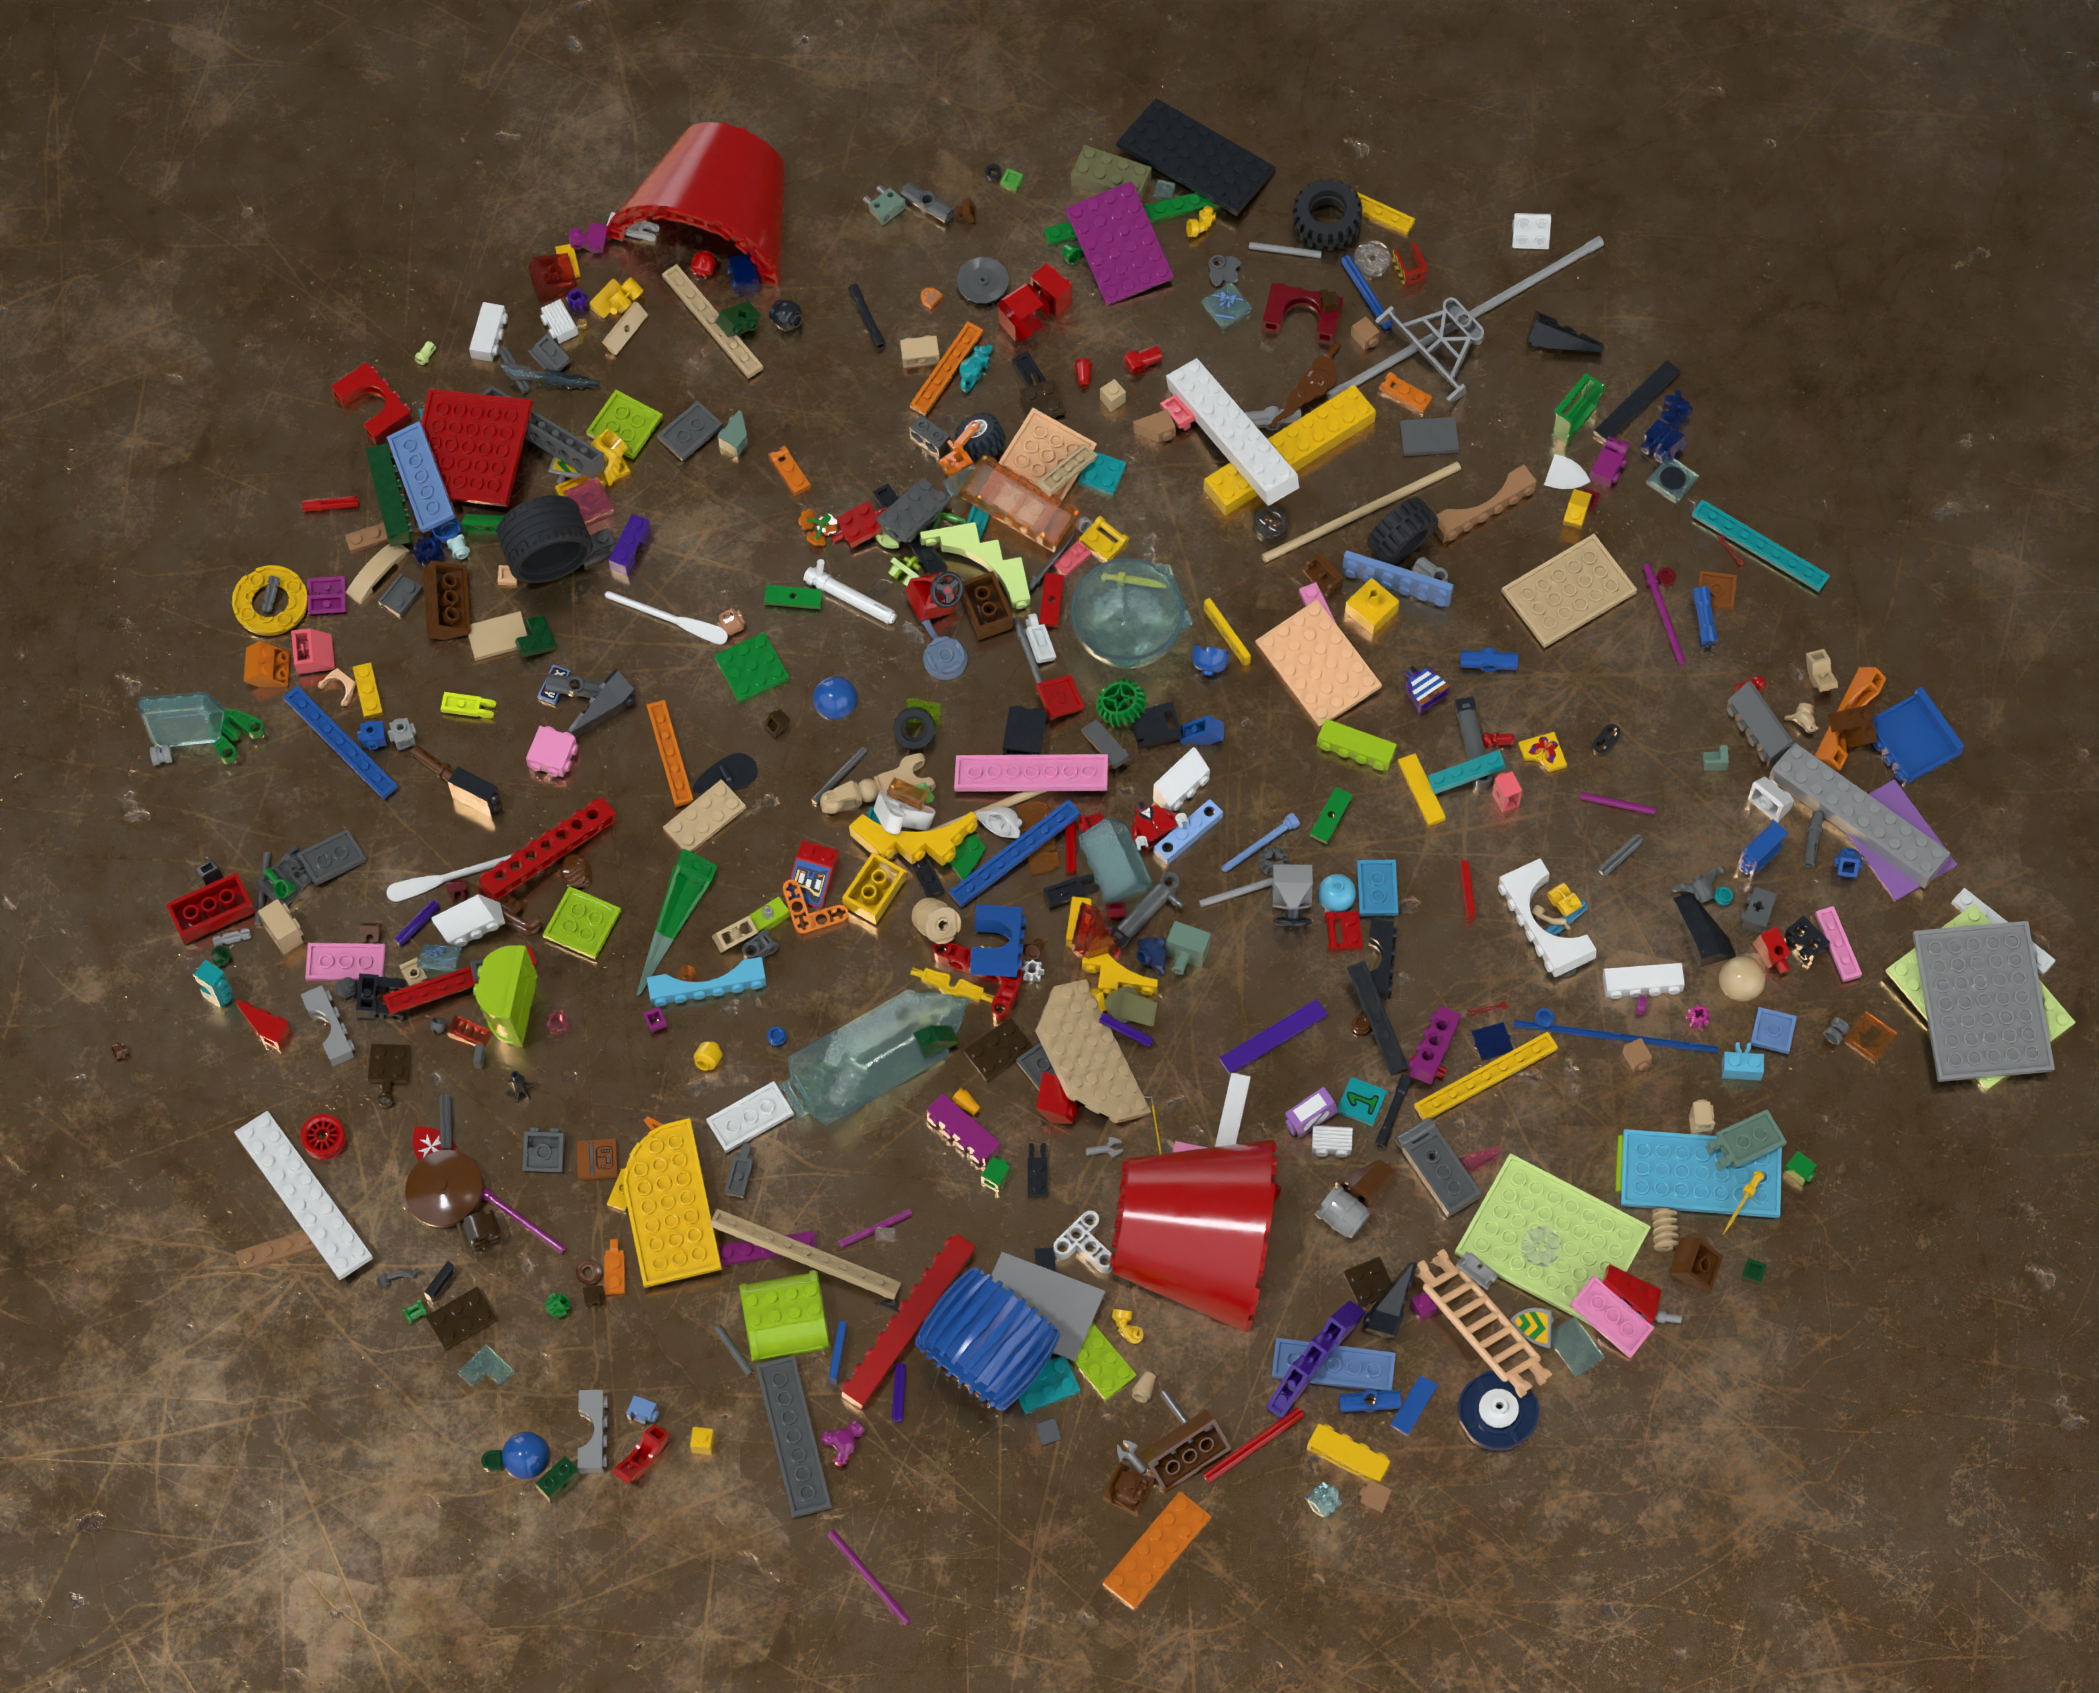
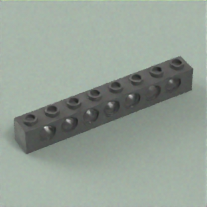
M491 386L482 393V395L510 397L494 386ZM531 409L525 439L591 479L595 478L605 469L603 452Z

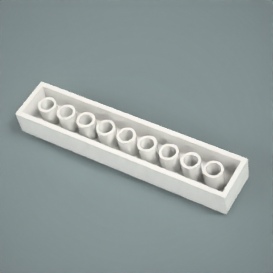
M1197 358L1166 375L1168 390L1173 395H1176L1194 414L1197 424L1268 506L1299 488L1297 473Z

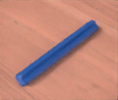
M1346 255L1342 257V264L1378 318L1385 312L1384 308L1351 256ZM1389 320L1381 325L1387 330L1392 327L1393 322Z

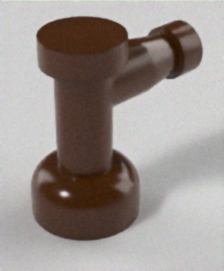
M1037 938L1033 943L1023 945L1026 957L1031 960L1037 959L1045 945L1044 941Z

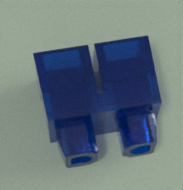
M1659 419L1644 434L1645 440L1641 444V450L1645 454L1655 450L1654 458L1660 463L1667 458L1673 460L1678 450L1682 451L1687 447L1685 435Z

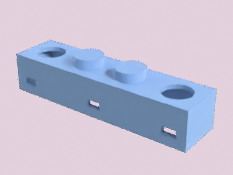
M1209 799L1188 817V823L1182 822V828L1176 827L1155 845L1154 853L1168 865L1223 818V811ZM1210 808L1215 814L1209 817L1204 812ZM1167 843L1173 845L1171 852H1164L1162 848Z

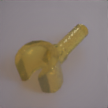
M585 318L576 322L579 345H583V330L588 329Z

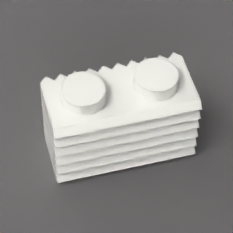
M561 299L541 308L542 315L540 318L544 326L548 325L550 328L548 332L553 340L556 339L558 344L578 335L577 327Z
M1313 1125L1312 1153H1316L1317 1156L1321 1157L1327 1156V1154H1335L1339 1158L1347 1157V1155L1350 1156L1353 1128Z

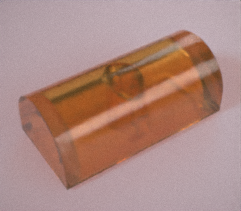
M894 777L889 785L886 796L922 811L929 792Z

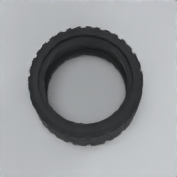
M560 495L542 496L516 506L502 518L496 530L497 538L512 576L528 583H542L555 580L575 571L588 559L593 548V543L579 506L573 499Z

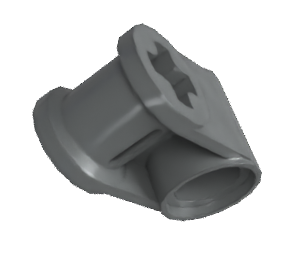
M763 930L743 945V960L758 957L763 959L775 952L779 947V943L771 938L768 930ZM754 951L755 954L748 955L747 952Z

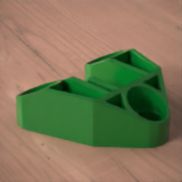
M213 709L207 714L208 736L224 764L234 762L238 757V753L235 747L222 734L226 735L231 741H237L241 734L231 726L234 725L244 735L253 739L259 738L265 733L264 724L260 719L236 709ZM215 715L221 716L218 722H212L211 719ZM260 727L258 731L253 732L255 728ZM233 752L230 757H225L228 753Z

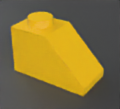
M1576 489L1573 490L1563 525L1579 530L1582 529L1592 494Z

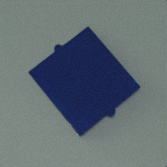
M1504 1022L1471 1031L1475 1042L1474 1048H1477L1481 1061L1513 1051L1510 1041L1511 1036L1508 1035Z

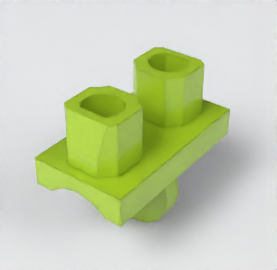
M906 556L903 560L907 563L906 566L893 557L890 561L893 565L888 572L893 577L898 579L903 571L908 575L902 581L906 586L910 579L920 577L912 571L913 569L917 571L921 569V566L917 564L919 561L918 557L913 556L910 559Z

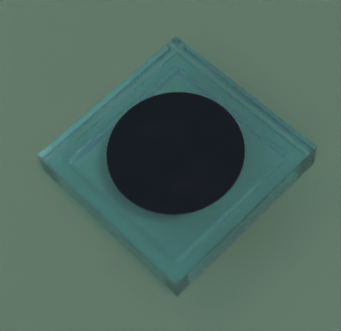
M1668 455L1647 480L1646 484L1677 504L1697 481L1699 475Z

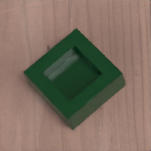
M1748 1258L1741 1278L1760 1285L1767 1264Z

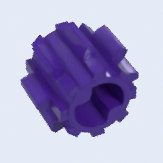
M581 289L571 290V293L566 295L567 308L573 309V312L583 311V308L588 306L587 293L581 292Z

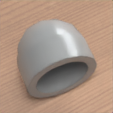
M1081 516L1077 518L1075 525L1080 532L1085 533L1092 525V522L1087 517Z

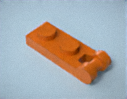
M1391 372L1386 375L1385 382H1382L1379 386L1380 391L1422 414L1433 397L1397 378ZM1391 384L1396 386L1395 389L1390 387Z
M785 445L780 447L779 451L768 454L771 462L794 496L811 488V484ZM781 457H784V458H785L784 461L780 462V461L778 460V459H780Z

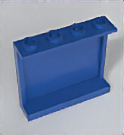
M1923 687L1915 690L1913 696L1873 717L1878 742H1874L1873 745L1877 751L1882 753L1885 763L1892 767L1895 777L1902 781L1904 786L1961 755L1965 747Z

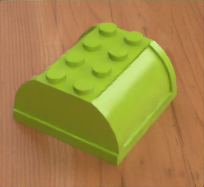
M512 945L496 949L485 957L483 965L478 968V977L480 978L479 983L474 986V995H476L477 1002L484 1013L492 1033L504 1043L523 1047L538 974L526 946Z
M812 1270L806 1274L750 1284L740 1283L739 1289L752 1363L831 1349L818 1272Z

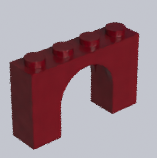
M1272 283L1262 320V330L1280 333L1285 313L1294 306L1305 305L1314 309L1319 316L1316 341L1333 344L1343 307V297L1337 295L1338 311L1323 314L1320 291H1309L1301 287L1294 288L1282 283Z

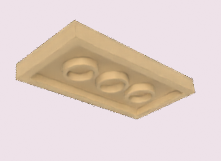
M720 780L664 825L663 830L681 849L685 848L690 852H694L746 809V805Z

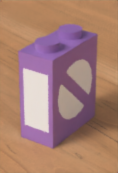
M1322 1087L1285 1113L1287 1118L1285 1123L1288 1130L1293 1136L1296 1134L1299 1139L1313 1130V1125L1319 1126L1338 1113L1335 1101L1327 1090Z

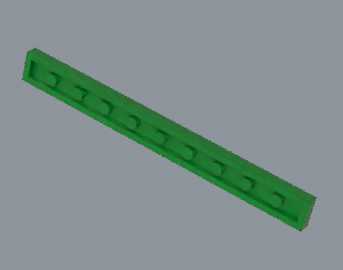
M1198 193L1143 205L1150 223L1200 212L1206 206H1211L1213 209L1220 207ZM1070 222L1044 228L1048 247L1078 240Z

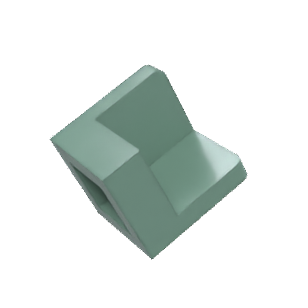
M1720 745L1718 752H1703L1704 771L1727 770L1729 764L1728 745Z

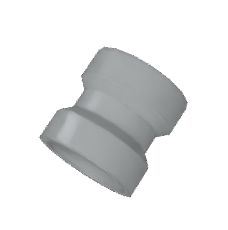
M169 744L163 745L161 748L156 746L150 747L153 766L160 765L162 762H173Z

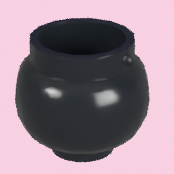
M779 299L770 308L769 318L780 330L791 331L800 326L802 310L797 303L791 300Z

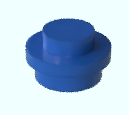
M772 1027L767 1032V1040L770 1044L779 1046L785 1042L786 1032L781 1027Z

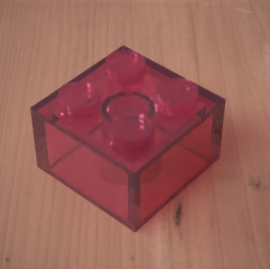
M598 477L564 491V496L573 499L579 506L586 527L613 516L612 505Z

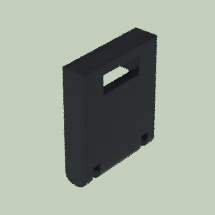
M1173 702L1146 708L1144 710L1145 713H1140V719L1135 718L1134 723H1132L1139 750L1183 739ZM1173 715L1176 728L1168 730L1166 718Z

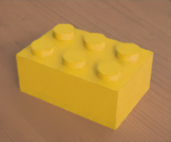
M872 852L843 895V905L848 910L876 925L905 882L906 870Z

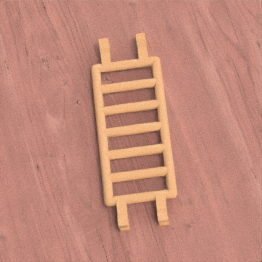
M1444 1249L1440 1250L1437 1253L1438 1256L1432 1259L1436 1266H1440L1445 1271V1273L1435 1278L1431 1274L1424 1260L1417 1264L1415 1276L1421 1278L1425 1283L1423 1290L1503 1382L1509 1380L1520 1398L1527 1394L1526 1391L1533 1387L1519 1375L1529 1368L1535 1375V1379L1540 1386L1547 1382L1546 1379L1551 1377L1552 1373L1539 1364L1541 1360L1540 1355L1474 1279L1468 1274L1463 1273L1458 1266L1453 1265ZM1457 1274L1466 1282L1442 1297L1433 1289ZM1470 1289L1479 1297L1455 1312L1446 1304ZM1483 1304L1492 1312L1468 1327L1459 1319ZM1496 1319L1505 1327L1481 1342L1472 1334ZM1509 1334L1518 1342L1494 1357L1485 1349ZM1524 1349L1531 1358L1505 1373L1498 1363Z

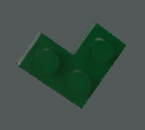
M544 615L527 619L525 623L530 635L519 637L515 640L521 657L555 651L558 647Z

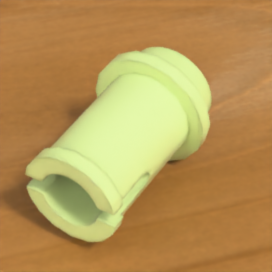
M427 341L421 351L416 353L415 361L420 365L427 364L436 346L432 342Z

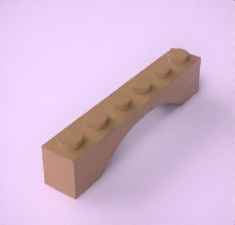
M1525 465L1520 466L1508 474L1502 489L1489 501L1476 507L1458 510L1446 509L1437 514L1438 525L1434 532L1443 543L1447 540L1455 539L1459 533L1469 531L1473 525L1486 521L1490 515L1500 513L1504 507L1509 504L1514 505L1525 495H1531L1536 488V479Z

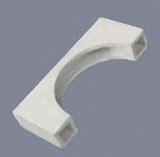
M1537 859L1499 877L1498 890L1502 896L1505 895L1509 909L1511 911L1514 910L1519 925L1524 926L1526 936L1530 942L1533 941L1537 955L1539 957L1542 956L1547 971L1552 972L1553 976L1557 977L1595 959L1597 949L1587 934L1576 938L1557 937L1546 932L1536 923L1530 911V902L1536 891L1549 882L1550 874L1542 860Z

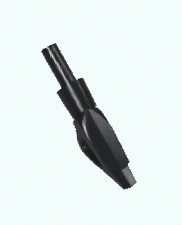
M889 1298L874 1303L894 1312H900L897 1299L892 1300ZM893 1301L894 1305H887L886 1302Z

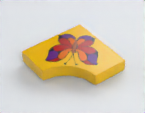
M1555 732L1518 742V747L1524 761L1539 762L1546 768L1548 773L1567 767Z

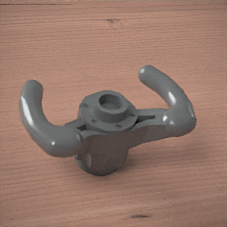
M1719 866L1711 869L1705 877H1703V874L1692 878L1693 882L1690 884H1675L1671 887V891L1674 893L1679 891L1694 893L1696 900H1699L1700 903L1714 898V891L1711 886L1716 875L1725 872V867Z

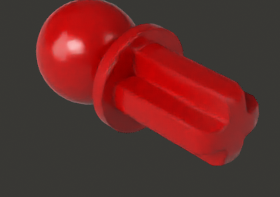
M1756 676L1753 679L1748 678L1745 682L1735 685V692L1750 680L1756 689L1761 691L1766 686V680L1762 676Z
M1487 732L1481 735L1484 747L1486 748L1493 746L1494 743L1496 747H1500V745H1512L1515 742L1514 734L1512 733L1500 734L1495 732V735Z

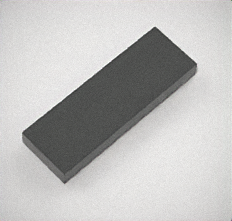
M1097 719L1081 729L1082 734L1101 754H1108V762L1114 769L1130 759L1129 754Z

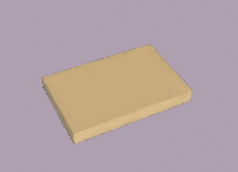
M521 611L470 624L471 633L468 635L475 661L518 650L515 643L516 638L527 636Z

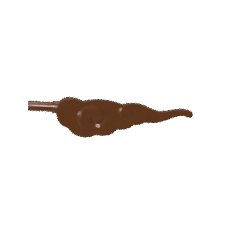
M1335 341L1324 355L1315 358L1312 367L1303 374L1297 388L1290 393L1285 410L1272 420V429L1275 428L1279 421L1292 415L1305 403L1311 402L1315 397L1325 395L1336 384V364L1332 360V356L1341 346L1339 341Z

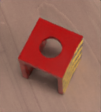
M1416 242L1412 243L1411 255L1417 269L1407 272L1397 250H1393L1392 262L1404 287L1426 280L1427 265Z

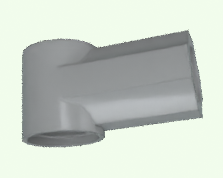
M1424 557L1419 558L1413 566L1414 572L1435 579L1442 578L1443 580L1441 581L1448 582V573L1445 569L1436 567Z

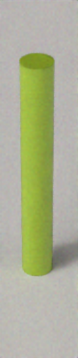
M1623 1135L1618 1136L1616 1193H1621Z

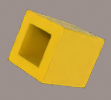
M693 1427L690 1443L691 1452L712 1455L714 1443L713 1429Z

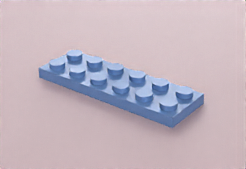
M418 421L388 436L387 440L420 531L424 533L455 518V512L422 423Z
M1347 550L1345 552L1342 573L1347 577L1358 578L1366 583L1373 578L1385 589H1393L1403 595H1412L1422 601L1427 600L1441 607H1449L1454 584Z
M1276 1338L1271 1378L1283 1380L1292 1363L1303 1355L1310 1342ZM1338 1346L1309 1383L1374 1390L1376 1392L1391 1391L1396 1353Z

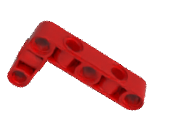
M951 942L933 944V957L935 961L970 974L972 949ZM939 949L946 950L943 954H939L937 951ZM1017 969V975L1019 976L1017 979L1005 976L974 975L1000 985L991 1005L992 1018L997 1022L1007 1020L1022 985V969ZM998 1008H1002L1005 1011L1003 1013H997L995 1010Z

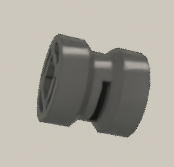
M1835 1017L1831 1022V1026L1827 1027L1823 1034L1831 1043L1838 1045L1843 1039L1842 1036L1847 1034L1851 1028L1846 1021Z

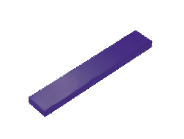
M1315 999L1219 1057V1061L1228 1074L1231 1075V1073H1235L1327 1017V1013L1319 1001Z

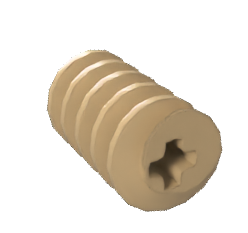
M1669 1208L1653 1209L1654 1250L1659 1252L1672 1251L1673 1246L1679 1245L1678 1241L1673 1240L1678 1237V1234L1672 1233V1231L1678 1230V1226L1672 1225L1677 1222L1676 1218H1672V1216L1677 1215V1211Z

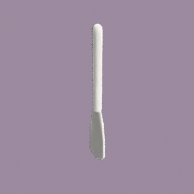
M605 592V597L610 600L675 623L686 631L715 644H724L728 639L727 633L721 627L687 617H678L616 593Z
M511 855L444 875H430L393 883L387 888V897L391 901L399 902L417 896L439 886L443 882L494 868L500 861L507 860Z

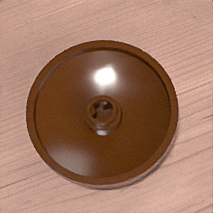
M453 1150L436 1151L422 1158L411 1170L405 1187L406 1201L412 1213L421 1222L437 1228L452 1227L458 1222H464L463 1218L472 1215L476 1211L483 1197L484 1181L478 1166L465 1154Z

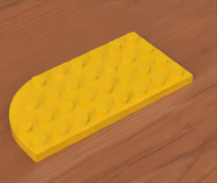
M688 1118L659 1126L650 1131L633 1148L623 1176L624 1192L644 1288L722 1270L714 1228L710 1226L712 1218L691 1119Z

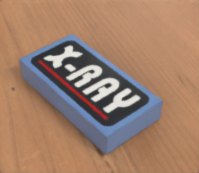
M553 664L549 674L569 677L571 672ZM545 680L538 694V699L556 705L561 693L546 691Z

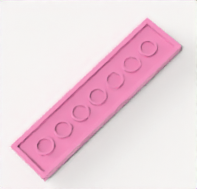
M1108 754L956 755L955 792L1107 791Z

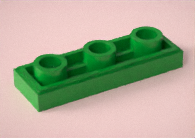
M766 585L764 604L820 609L822 590Z
M1335 787L1314 825L1310 837L1327 844L1353 795Z

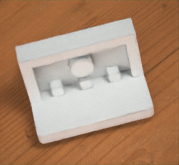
M1515 213L1512 222V247L1549 249L1551 215Z

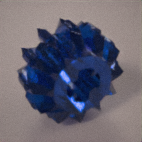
M426 535L424 540L418 538V544L413 545V557H415L417 563L422 562L424 567L431 561L440 562L439 559L444 557V546L441 545L442 543L439 539L435 540L433 535L430 539Z

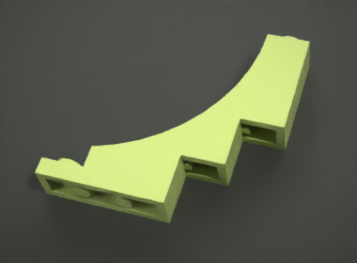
M975 522L920 532L921 546H934L940 542L942 552L962 555L979 563L989 572L994 571L997 580L1006 592L1011 608L1023 609L1030 605V594L1022 558L1003 560L998 540L980 543Z

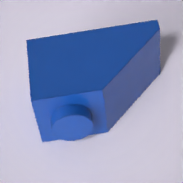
M1207 715L1181 725L1183 739H1180V743L1211 745L1222 741L1224 737V722Z

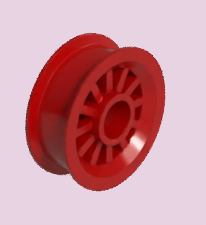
M314 1115L301 1128V1142L305 1151L313 1158L320 1160L333 1158L341 1152L345 1145L346 1136L343 1126L332 1115ZM322 1134L328 1135L325 1139H318Z

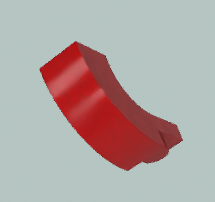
M654 1423L643 1433L634 1450L614 1468L612 1473L627 1484L633 1480L637 1481L659 1456L671 1434Z

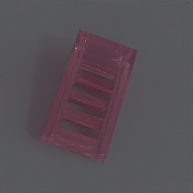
M1498 1145L1463 1155L1459 1158V1161L1468 1174H1471L1499 1157L1501 1148Z

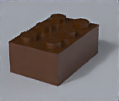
M994 571L963 581L964 591L961 599L978 640L1014 628L1013 616Z

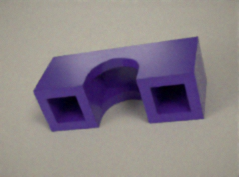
M634 514L631 515L609 558L610 570L628 576L635 563L637 547L639 544L644 545L651 531L648 519Z

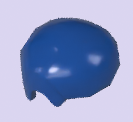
M453 518L433 528L432 532L437 540L447 544V540L461 535L462 525L458 519Z

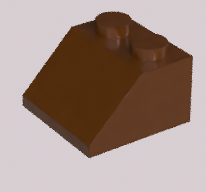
M1681 1237L1670 1274L1683 1283L1711 1291L1723 1255L1699 1237Z

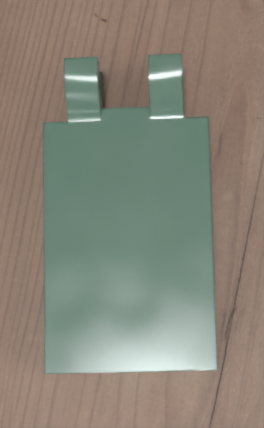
M1767 1109L1717 1132L1715 1135L1717 1139L1709 1141L1707 1143L1708 1146L1705 1148L1708 1154H1712L1718 1149L1722 1151L1724 1156L1718 1158V1162L1715 1164L1717 1169L1721 1171L1730 1164L1734 1168L1742 1166L1785 1146L1787 1141Z

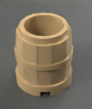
M931 897L924 898L912 910L914 926L921 934L937 944H945L954 939L953 936L960 930L961 919L959 914L940 900Z

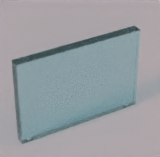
M1576 1317L1571 1318L1551 1331L1552 1346L1575 1377H1578L1605 1359Z

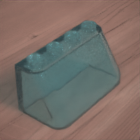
M208 692L139 698V714L150 741L156 747H162L166 744L181 746L213 743L221 736L225 708Z
M1106 817L1078 836L1080 848L1088 858L1087 863L1093 869L1094 879L1100 885L1102 897L1105 901L1115 903L1153 887L1154 883L1137 849V845L1131 839L1129 828L1124 822Z

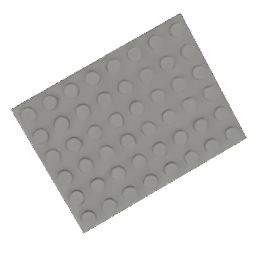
M2028 921L1918 930L1912 933L1938 1082L2052 1072L2055 1070Z

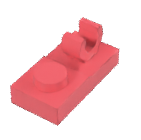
M1176 395L1160 403L1161 409L1168 410L1173 422L1180 429L1183 427L1185 431L1191 428L1190 423L1195 421V416Z
M1078 540L1053 562L1052 567L1059 574H1064V578H1066L1088 559L1092 552Z

